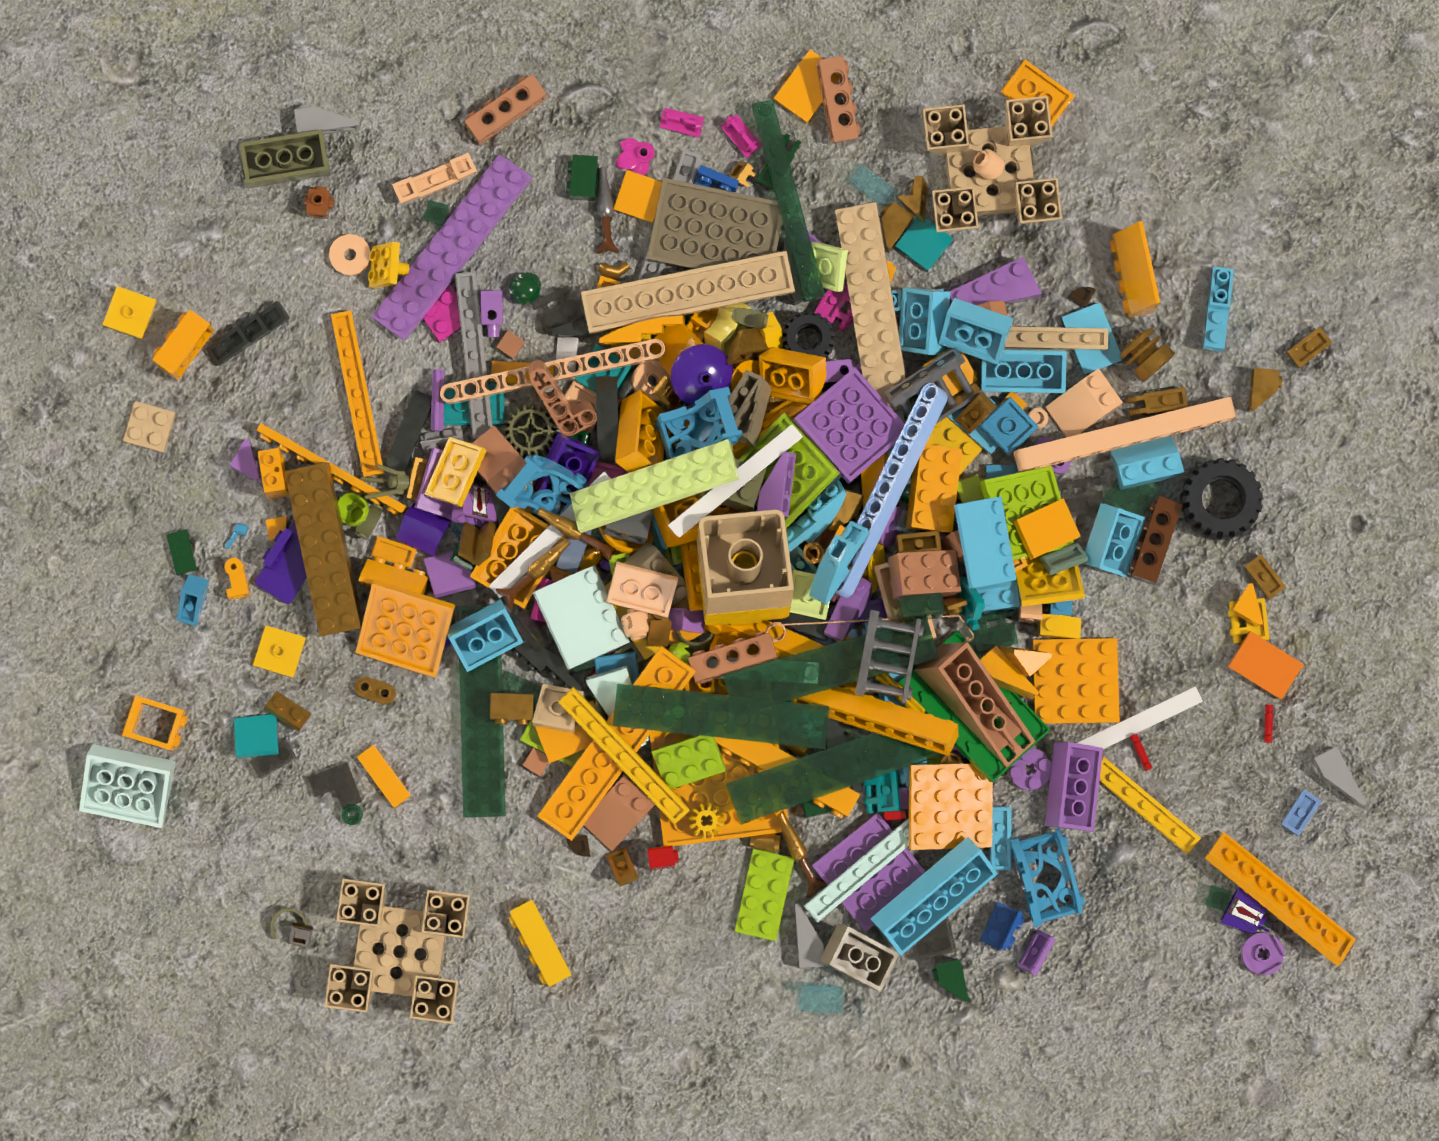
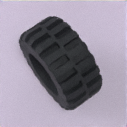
M1218 458L1214 461L1209 460L1198 466L1184 482L1183 490L1180 494V500H1182L1183 504L1181 512L1185 514L1184 519L1186 523L1189 522L1192 525L1191 529L1195 532H1200L1202 537H1210L1217 541L1220 539L1230 540L1243 534L1256 522L1263 506L1261 505L1263 500V493L1260 492L1261 484L1254 478L1256 476L1254 472H1249L1246 469L1247 466L1243 463L1238 464L1236 460H1224V458ZM1213 481H1227L1238 490L1241 504L1236 514L1232 517L1219 519L1210 515L1204 508L1202 494L1206 486Z

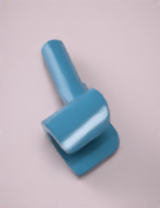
M243 523L237 524L234 528V533L225 544V547L229 549L238 535L245 537L249 526Z

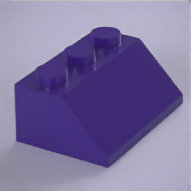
M558 432L547 455V459L560 464L574 474H581L587 480L586 483H588L601 452L577 439ZM549 475L536 480L533 486L535 492L543 489L552 490ZM573 485L566 486L572 492L579 490ZM561 492L562 495L571 498L570 494H563ZM561 501V505H567V503Z

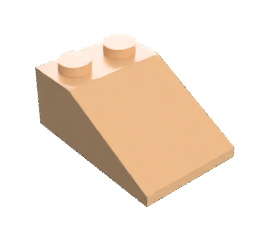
M1098 368L1045 408L1067 438L1081 434L1120 407L1123 402Z

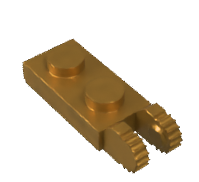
M1185 387L1149 392L1127 398V403L1134 404L1144 401L1145 408L1129 411L1130 416L1163 413L1188 407Z

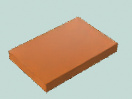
M1249 631L1228 664V667L1282 700L1304 664L1257 634Z

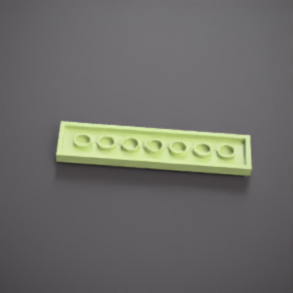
M727 439L570 493L578 531L583 533L739 480L731 443Z

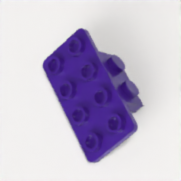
M295 519L289 529L285 528L284 531L280 530L274 539L275 545L272 549L268 548L263 555V564L265 566L255 580V584L285 604H290L307 579Z

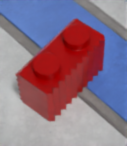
M673 845L647 849L650 870L652 871L654 869L658 870V868L660 870L667 867L669 869L670 867L674 868L675 863H679L678 850H673Z

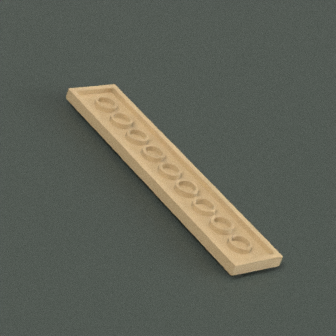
M874 202L837 209L835 213L841 248L848 250L845 273L862 375L893 411L902 410L900 405L894 407L884 394L905 380L906 374L878 206ZM909 398V399H907V402H908V404H909L910 407H911L910 398Z
M787 251L583 291L581 296L589 334L626 327L650 319L681 316L795 293Z

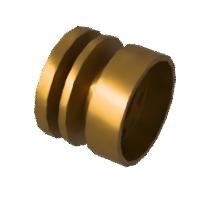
M1152 327L1134 337L1119 355L1122 360L1129 355L1132 356L1126 363L1127 366L1135 362L1139 364L1133 373L1142 383L1176 354L1167 343L1159 348L1156 346L1161 338L1160 335L1150 340L1149 337L1155 332Z

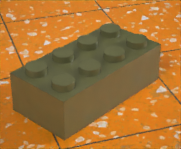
M322 129L240 143L245 181L249 189L331 175L325 136Z

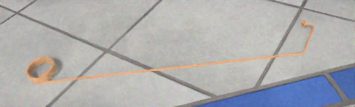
M959 615L882 619V620H896V619L899 620V619H918V618H935V617L938 618V617H957V616H958V617L962 620V622L965 624V626L968 628V630L971 632V634H972V638L969 639V637H966V640H965V641L970 642V641L974 638V634L972 633V631L969 629V627L966 625V623L964 622V620H963V619L961 618V616H959ZM851 620L834 622L831 621L814 623L812 622L795 624H782L781 622H773L766 627L765 632L767 634L768 630L773 626H781L784 629L783 634L778 638H772L773 642L781 641L786 635L784 625L860 622L869 620Z

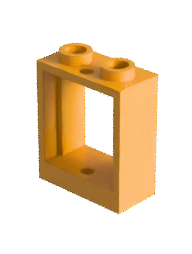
M279 448L258 451L263 489L269 499L289 496L284 473L286 467L283 453Z
M135 695L122 736L173 752L174 748L179 747L181 741L179 733L181 728H185L188 716L185 715L186 711ZM144 704L177 714L167 744L135 734Z

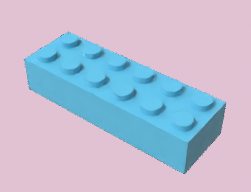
M967 837L870 919L887 942L902 956L998 873L981 849Z

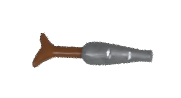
M605 167L598 168L597 214L602 218L603 241L596 253L601 254L606 250L618 253L619 249L611 238L610 217L614 212L613 201L607 179V171Z

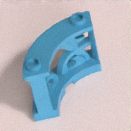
M729 387L708 391L702 398L695 401L696 405L690 409L684 406L658 415L655 425L659 430L668 460L677 457L674 456L671 444L678 440L682 441L677 444L676 449L680 450L684 447L685 452L683 454L695 451L694 447L701 449L727 439L731 445L738 442L737 439L743 433L742 430L737 429L728 398L731 393ZM711 410L710 415H715V417L710 418L708 412ZM699 415L705 421L714 423L712 432L706 442L689 436L697 426V416ZM687 420L690 422L689 427L684 426V422ZM666 427H668L669 430H670L675 436L669 438V437H668V434H667V431H666Z
M535 454L529 455L524 459L527 464L510 485L501 488L496 496L511 508L519 507L525 509L529 506L533 508L532 512L536 514L538 508L542 507L549 512L561 515L572 504L571 498L561 494V492L563 494L572 493L566 486L573 485L581 490L587 488L589 484L586 483L587 480L581 474H574L560 464ZM549 475L552 490L543 489L532 495L533 486L530 482ZM546 496V500L542 501L541 499ZM561 501L567 503L565 508L559 513Z
M1060 828L1055 829V832L1021 841L1018 838L1010 840L1012 855L1019 876L1023 879L1028 913L1033 926H1042V922L1075 913L1083 914L1084 897L1078 891L1073 867L1066 848L1069 847L1067 836L1061 834ZM1056 842L1057 852H1052L1050 850L1051 846L1046 849V854L1042 853L1041 845ZM1037 847V852L1023 851L1026 849ZM1061 855H1062L1064 864L1061 863L1059 860H1057V858H1059ZM1035 859H1038L1037 869L1031 870L1029 864L1031 862L1036 864ZM1043 861L1051 864L1062 873L1053 893L1047 886L1032 882V878L1041 872ZM1068 879L1071 889L1065 888ZM1043 889L1047 893L1048 898L1046 899L1045 894H1043L1042 898H1039L1037 891ZM1065 895L1071 896L1073 904L1058 907L1055 901L1057 898L1062 903H1066L1064 900ZM1051 904L1054 907L1052 910L1041 912Z

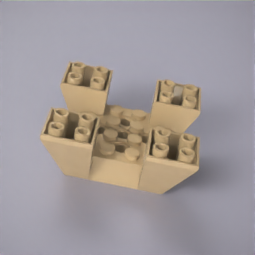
M1048 96L1006 100L1005 126L967 130L965 104L923 109L927 151L945 158L949 189L932 191L937 233L978 229L977 216L1014 213L1020 224L1062 220L1058 179L1034 180L1030 148L1053 137ZM985 147L990 148L1004 160L1002 174L993 180H986L976 173L973 168L975 155ZM1013 166L1016 172L1008 173L1005 167ZM965 170H971L974 173V176L968 178L964 175L963 172ZM994 188L997 191V195L990 196L987 193V189Z
M342 879L337 922L360 925L354 967L330 964L324 1007L367 1013L374 992L412 996L410 1018L453 1024L458 981L440 979L446 936L465 937L470 895L427 890L425 911L386 907L385 884ZM402 924H405L409 929L408 934L404 937L399 936L397 932L398 927ZM377 943L384 945V952L381 955H376L373 951L374 945ZM400 945L406 950L402 958L396 957L394 953L395 948ZM420 948L425 949L427 952L426 958L422 961H419L415 956L416 951ZM395 967H400L403 971L402 977L399 979L392 977L391 972Z

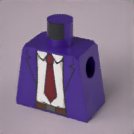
M1237 887L1219 923L1254 934L1258 927L1269 932L1274 921L1264 916L1267 910L1265 907L1247 894L1241 887Z

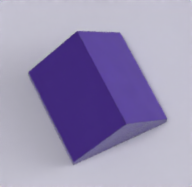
M413 503L404 515L395 540L434 557L452 520L414 508L415 503Z

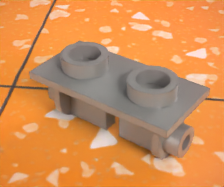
M458 428L443 430L444 437L441 438L439 431L424 433V435L420 436L423 454H430L432 448L444 450L449 437L464 441L462 430H458Z

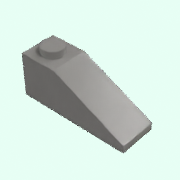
M301 105L298 107L299 109H294L297 133L322 129L325 135L361 129L358 120L315 106Z
M1337 746L1311 759L1313 762L1311 767L1316 775H1320L1324 781L1358 806L1366 804Z
M795 904L799 968L825 967V964L819 962L825 950L824 945L800 904Z

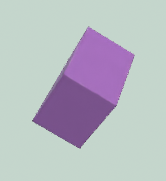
M245 439L229 466L257 483L262 482L251 441Z
M685 608L670 609L669 621H672L670 631L703 634V612L690 611V609Z

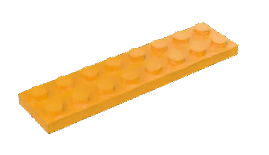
M1223 832L1205 859L1338 967L1345 959L1356 939L1227 833Z

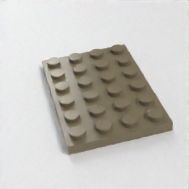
M663 178L647 260L688 269H698L776 253L786 203Z

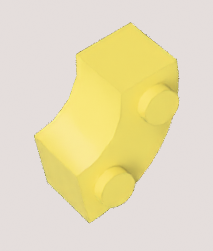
M744 303L718 309V315L714 323L704 331L705 344L712 345L724 352L726 356L728 355L730 344L737 336V332L743 328H748L731 319L733 308L751 309L750 306Z

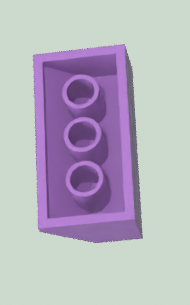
M1054 742L1045 826L1094 832L1103 754L1102 747L1071 742Z

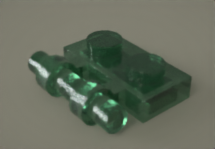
M1011 609L1005 611L998 610L989 614H984L983 612L977 622L980 625V630L972 631L977 652L991 650L995 645L1006 647L1018 645L1015 624L1006 625L1005 619L1013 618ZM998 620L999 626L987 628L986 622Z

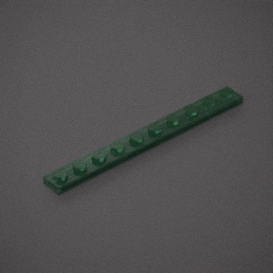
M773 99L753 103V114L803 302L824 299L825 293Z

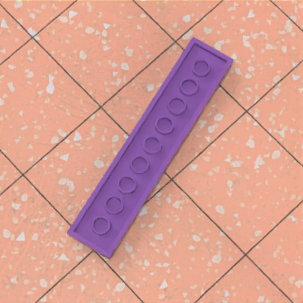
M499 154L411 265L409 273L400 279L371 317L405 341L455 278V273L460 272L533 179L531 175Z

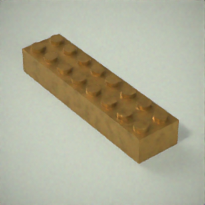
M325 462L284 471L319 637L360 629L363 618L330 463Z

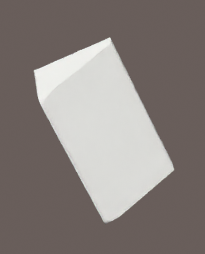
M576 337L558 338L556 360L577 356L579 339ZM569 363L567 369L575 373L577 363ZM555 367L554 377L557 376L559 373L557 367ZM575 378L566 379V380L573 381V380H575Z

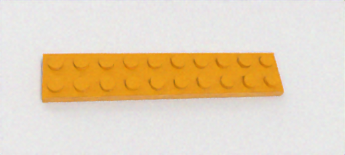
M661 645L606 721L637 752L696 670ZM592 740L538 813L537 817L572 841L623 770Z

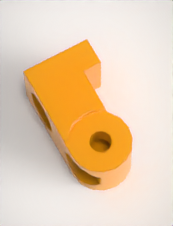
M237 558L228 559L225 563V571L230 577L232 587L231 589H226L228 599L234 600L251 596L244 564Z

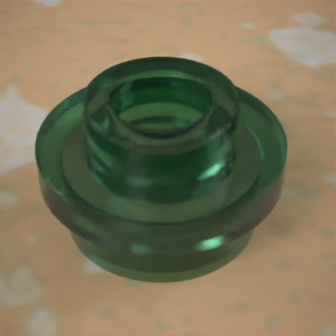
M349 804L343 808L341 816L346 824L355 825L362 820L363 812L358 805ZM350 811L356 812L354 816L348 815Z

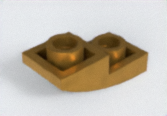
M958 595L931 602L933 610L941 609L942 614L950 613V616L962 612L961 608L968 605L967 601Z

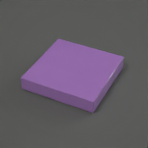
M454 551L424 558V564L435 598L476 588L474 579L470 577L472 572L450 561Z

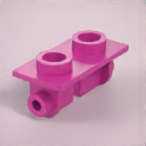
M664 108L659 128L700 138L705 118Z
M737 114L733 117H728L725 120L726 122L720 126L746 158L763 146Z

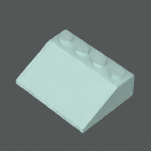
M595 565L533 592L568 670L629 643V639L624 634L623 626L613 604L606 602L608 593Z
M93 744L86 756L79 811L162 828L176 761Z

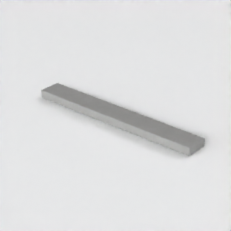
M683 149L672 180L693 184L703 155ZM647 251L638 280L661 276L665 264L647 260Z
M476 271L455 273L466 380L487 375ZM488 381L485 384L487 390H489ZM467 385L468 395H473L476 392L475 385ZM490 396L469 400L473 440L478 439L493 427Z

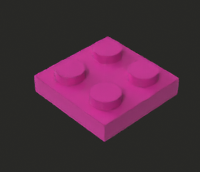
M451 284L423 317L440 343L461 329L457 293Z

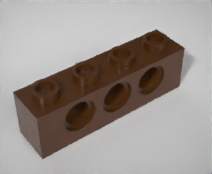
M1158 496L1156 501L1152 500L1149 507V512H1152L1150 520L1146 519L1142 531L1145 534L1143 540H1138L1135 549L1138 555L1136 560L1132 559L1129 571L1132 573L1130 577L1152 585L1157 583L1183 506L1182 503ZM1157 515H1163L1166 518L1165 525H1159L1156 522ZM1150 535H1157L1160 543L1158 545L1151 544L1149 541ZM1143 555H1151L1153 563L1151 565L1145 564L1143 562Z

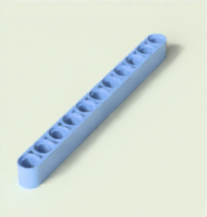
M933 383L926 384L921 390L857 524L867 529L870 528V533L860 550L857 551L848 564L847 568L850 571L835 592L842 597L847 598L854 593L947 402L946 392Z

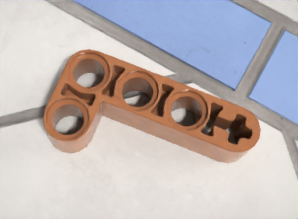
M541 360L530 363L528 372L531 383L563 435L572 436L596 422L597 415L595 407L591 402L583 401L571 407L547 365ZM537 372H539L540 374H542L543 379L540 380V376L538 375ZM548 387L553 388L551 392L544 391ZM558 404L563 405L560 409L553 408ZM586 411L591 412L588 416L582 415ZM567 421L573 422L571 425L568 426L563 425Z

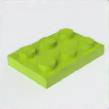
M712 730L652 750L660 776L671 789L727 770Z

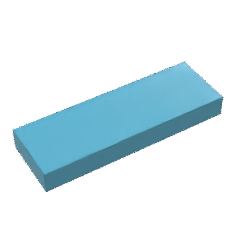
M992 807L990 863L995 870H1012L1010 843L1011 807Z

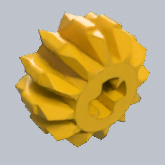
M708 803L707 810H704V805L700 804L701 812L695 808L692 810L697 817L689 816V820L696 821V823L689 825L690 829L698 827L694 832L696 836L700 831H703L702 839H705L706 832H709L712 839L714 838L712 830H715L718 834L721 833V830L716 825L724 826V822L717 821V819L723 818L724 814L715 815L719 811V807H716L713 812L710 811L711 803ZM703 816L705 818L710 816L712 818L710 822H713L712 825H705L704 827L701 824L703 823L701 818Z

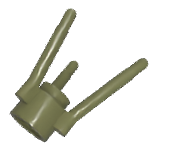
M380 464L376 465L378 469L394 475L390 476L389 479L360 478L361 481L386 483L389 488L393 489L365 495V499L394 494L403 495V492L407 491L409 487V476L405 475V471H397Z

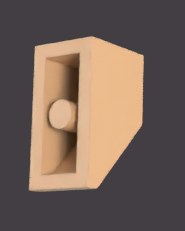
M1020 601L1017 622L1038 624L1042 620V604L1022 607Z

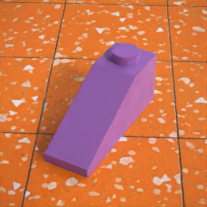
M783 452L759 492V497L756 500L757 511L779 510L784 514V517L789 516L796 454Z
M861 578L850 597L845 598L841 596L829 622L858 620L872 598V582ZM856 622L828 623L824 635L843 643Z

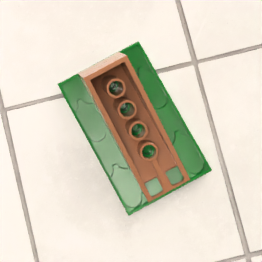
M953 631L912 668L909 687L913 688L912 697L925 708L924 714L928 713L934 717L951 720L958 724V738L954 746L972 763L989 782H994L1051 729L1016 693L998 687L980 661L982 657L965 641L958 631ZM906 676L901 677L897 681L903 688Z

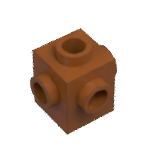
M315 186L314 189H309L308 194L304 195L303 205L307 207V216L329 219V211L334 208V197H331V193L326 187Z

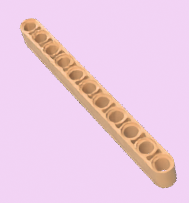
M652 339L546 362L545 364L548 368L551 366L558 368L559 373L554 377L557 382L658 360L664 355L665 346L661 340ZM653 344H658L662 349L657 355L652 354L649 350ZM631 349H638L641 352V356L638 359H632L629 356V352ZM612 353H617L621 357L620 361L616 364L611 363L608 359ZM590 358H598L600 365L597 368H591L588 365ZM571 362L579 364V370L575 373L567 369L568 364ZM528 367L446 384L441 388L440 396L445 403L456 404L534 386L526 378ZM537 372L538 375L540 376V380L543 379L542 374H540L539 372ZM510 375H514L518 379L517 384L514 386L506 384V378ZM488 380H495L497 382L495 390L490 391L485 388ZM469 384L476 386V392L473 395L465 393V387ZM447 389H454L456 391L455 397L451 400L444 397Z
M1227 397L1014 451L1013 454L1018 472L1020 473L1230 421L1237 417L1232 399Z

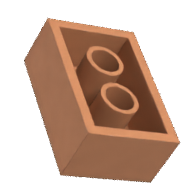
M956 550L897 553L888 558L893 599H905L907 596L934 593L932 597L953 596L961 592Z

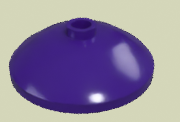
M707 344L693 345L682 351L674 361L671 370V383L677 396L685 403L694 406L696 405L695 401L702 398L710 390L729 387L730 390L733 368L732 365H728L726 362V354L720 349ZM707 374L708 380L703 381L702 377Z

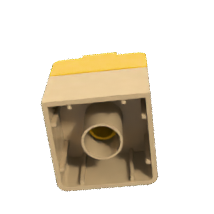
M767 510L703 517L699 522L696 549L705 625H743L788 617L794 586L784 514L779 510Z

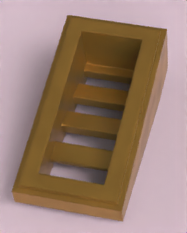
M664 375L652 393L668 410L679 409L681 405L678 400L680 398L675 393L671 380Z

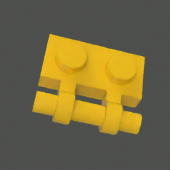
M1265 598L1257 599L1263 624L1258 627L1245 620L1246 627L1240 628L1239 616L1231 612L1237 601L1229 602L1228 617L1231 619L1232 629H1230V636L1233 637V644L1242 643L1241 635L1248 634L1249 631H1252L1266 641L1270 640Z

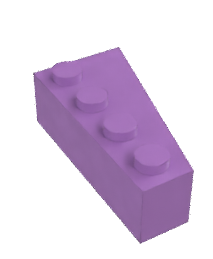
M1021 257L950 291V305L954 298L974 305L989 301H1004L1005 304L1018 303L1025 300L1038 299L1042 293L1024 257Z

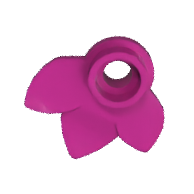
M633 138L621 141L620 146L624 152L617 158L616 166L621 169H631L632 172L641 175L647 174L649 162L655 155L654 147L648 142L640 143ZM643 148L647 149L648 151L646 156L641 155V150Z

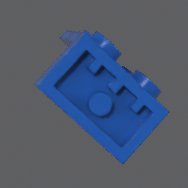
M700 165L694 184L736 193L739 187V180Z
M997 902L979 941L1000 951L1011 949L1016 938L1013 936L1014 931L1021 928L1025 919L1022 917L1023 912L1020 910L1016 911Z

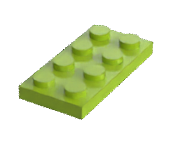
M753 849L735 932L776 941L794 863L792 857Z

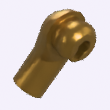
M623 261L616 267L605 262L601 263L598 267L600 274L610 279H618L631 269L626 261Z

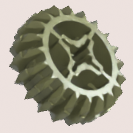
M534 403L530 404L529 410H527L526 404H522L523 411L521 412L518 407H515L514 410L517 415L509 412L508 416L512 420H504V424L509 426L502 428L504 433H509L504 435L505 439L510 440L509 443L514 446L516 451H520L521 457H523L524 453H527V456L531 454L538 455L540 451L543 456H546L547 453L544 449H551L549 443H553L555 440L552 436H556L558 431L552 430L557 428L556 423H551L554 421L551 416L547 418L549 411L546 409L542 413V405H539L537 410H534ZM528 416L526 425L518 426V428L515 427L521 418ZM535 416L541 418L546 423L548 429L537 427L535 425ZM532 422L533 430H537V432L532 433L531 440L529 442L528 433L524 432L529 430V427ZM513 434L524 436L527 443L526 447L518 444ZM547 436L542 444L533 447L536 438Z

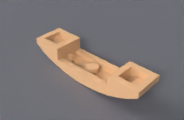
M469 153L450 160L445 165L416 177H409L394 183L392 187L400 204L456 184L475 174L477 170Z

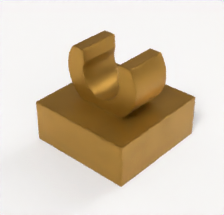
M738 161L729 177L739 180V184L749 187L750 184L746 182V178L748 175L755 178L756 175L752 172L753 167L750 164Z

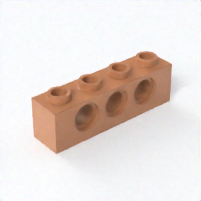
M843 56L818 60L816 68L830 143L836 144L856 140L859 138L860 125L855 121L854 116L857 113L855 102L851 100L853 88L851 81H848L847 73H849L848 62L844 61ZM832 74L839 77V84L836 85L831 82ZM835 95L843 97V105H838L835 102ZM839 115L847 118V125L843 126L839 123Z
M533 74L529 77L527 75L523 76L517 81L518 84L516 86L504 89L500 93L501 96L496 100L490 99L483 105V109L478 112L475 110L466 117L467 120L464 121L465 126L479 145H482L548 99L547 93ZM520 92H524L528 95L527 98L523 101H520L516 98L517 94ZM508 104L511 108L508 112H501L499 110L500 106ZM485 116L494 118L491 124H484L482 120Z
M763 631L754 634V638L748 640L739 638L728 646H725V644L714 646L713 650L705 652V650L694 652L693 656L688 659L691 667L696 670L693 675L697 685L779 660L771 634H766ZM751 646L759 648L758 653L754 656L748 654V649ZM731 652L738 653V659L734 662L728 661V655ZM712 658L718 659V665L715 668L707 666L708 661Z

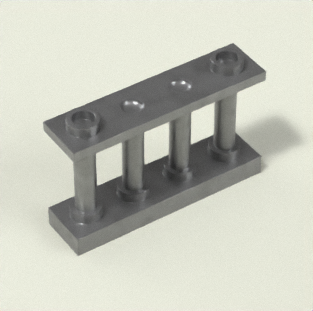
M954 347L884 394L894 407L900 405L908 419L912 409L907 399L916 393L919 396L926 384L935 382L947 394V402L936 422L937 424L967 403L972 402L983 391L975 382L971 385L969 384L960 368V365L966 361L962 354ZM950 371L954 372L963 388L954 396H952L942 379Z
M871 610L855 696L863 697L864 692L874 691L902 697L901 704L905 705L906 700H911L913 688H910L909 684L918 637L922 638L924 625H920L921 619L916 620L915 626L882 620V617H878L879 611ZM880 628L913 634L912 645L910 647L878 641V638H875L876 629L880 630ZM880 649L910 655L908 667L875 662V659H871L872 650ZM877 670L906 676L904 688L872 683L871 680L867 679L868 671Z

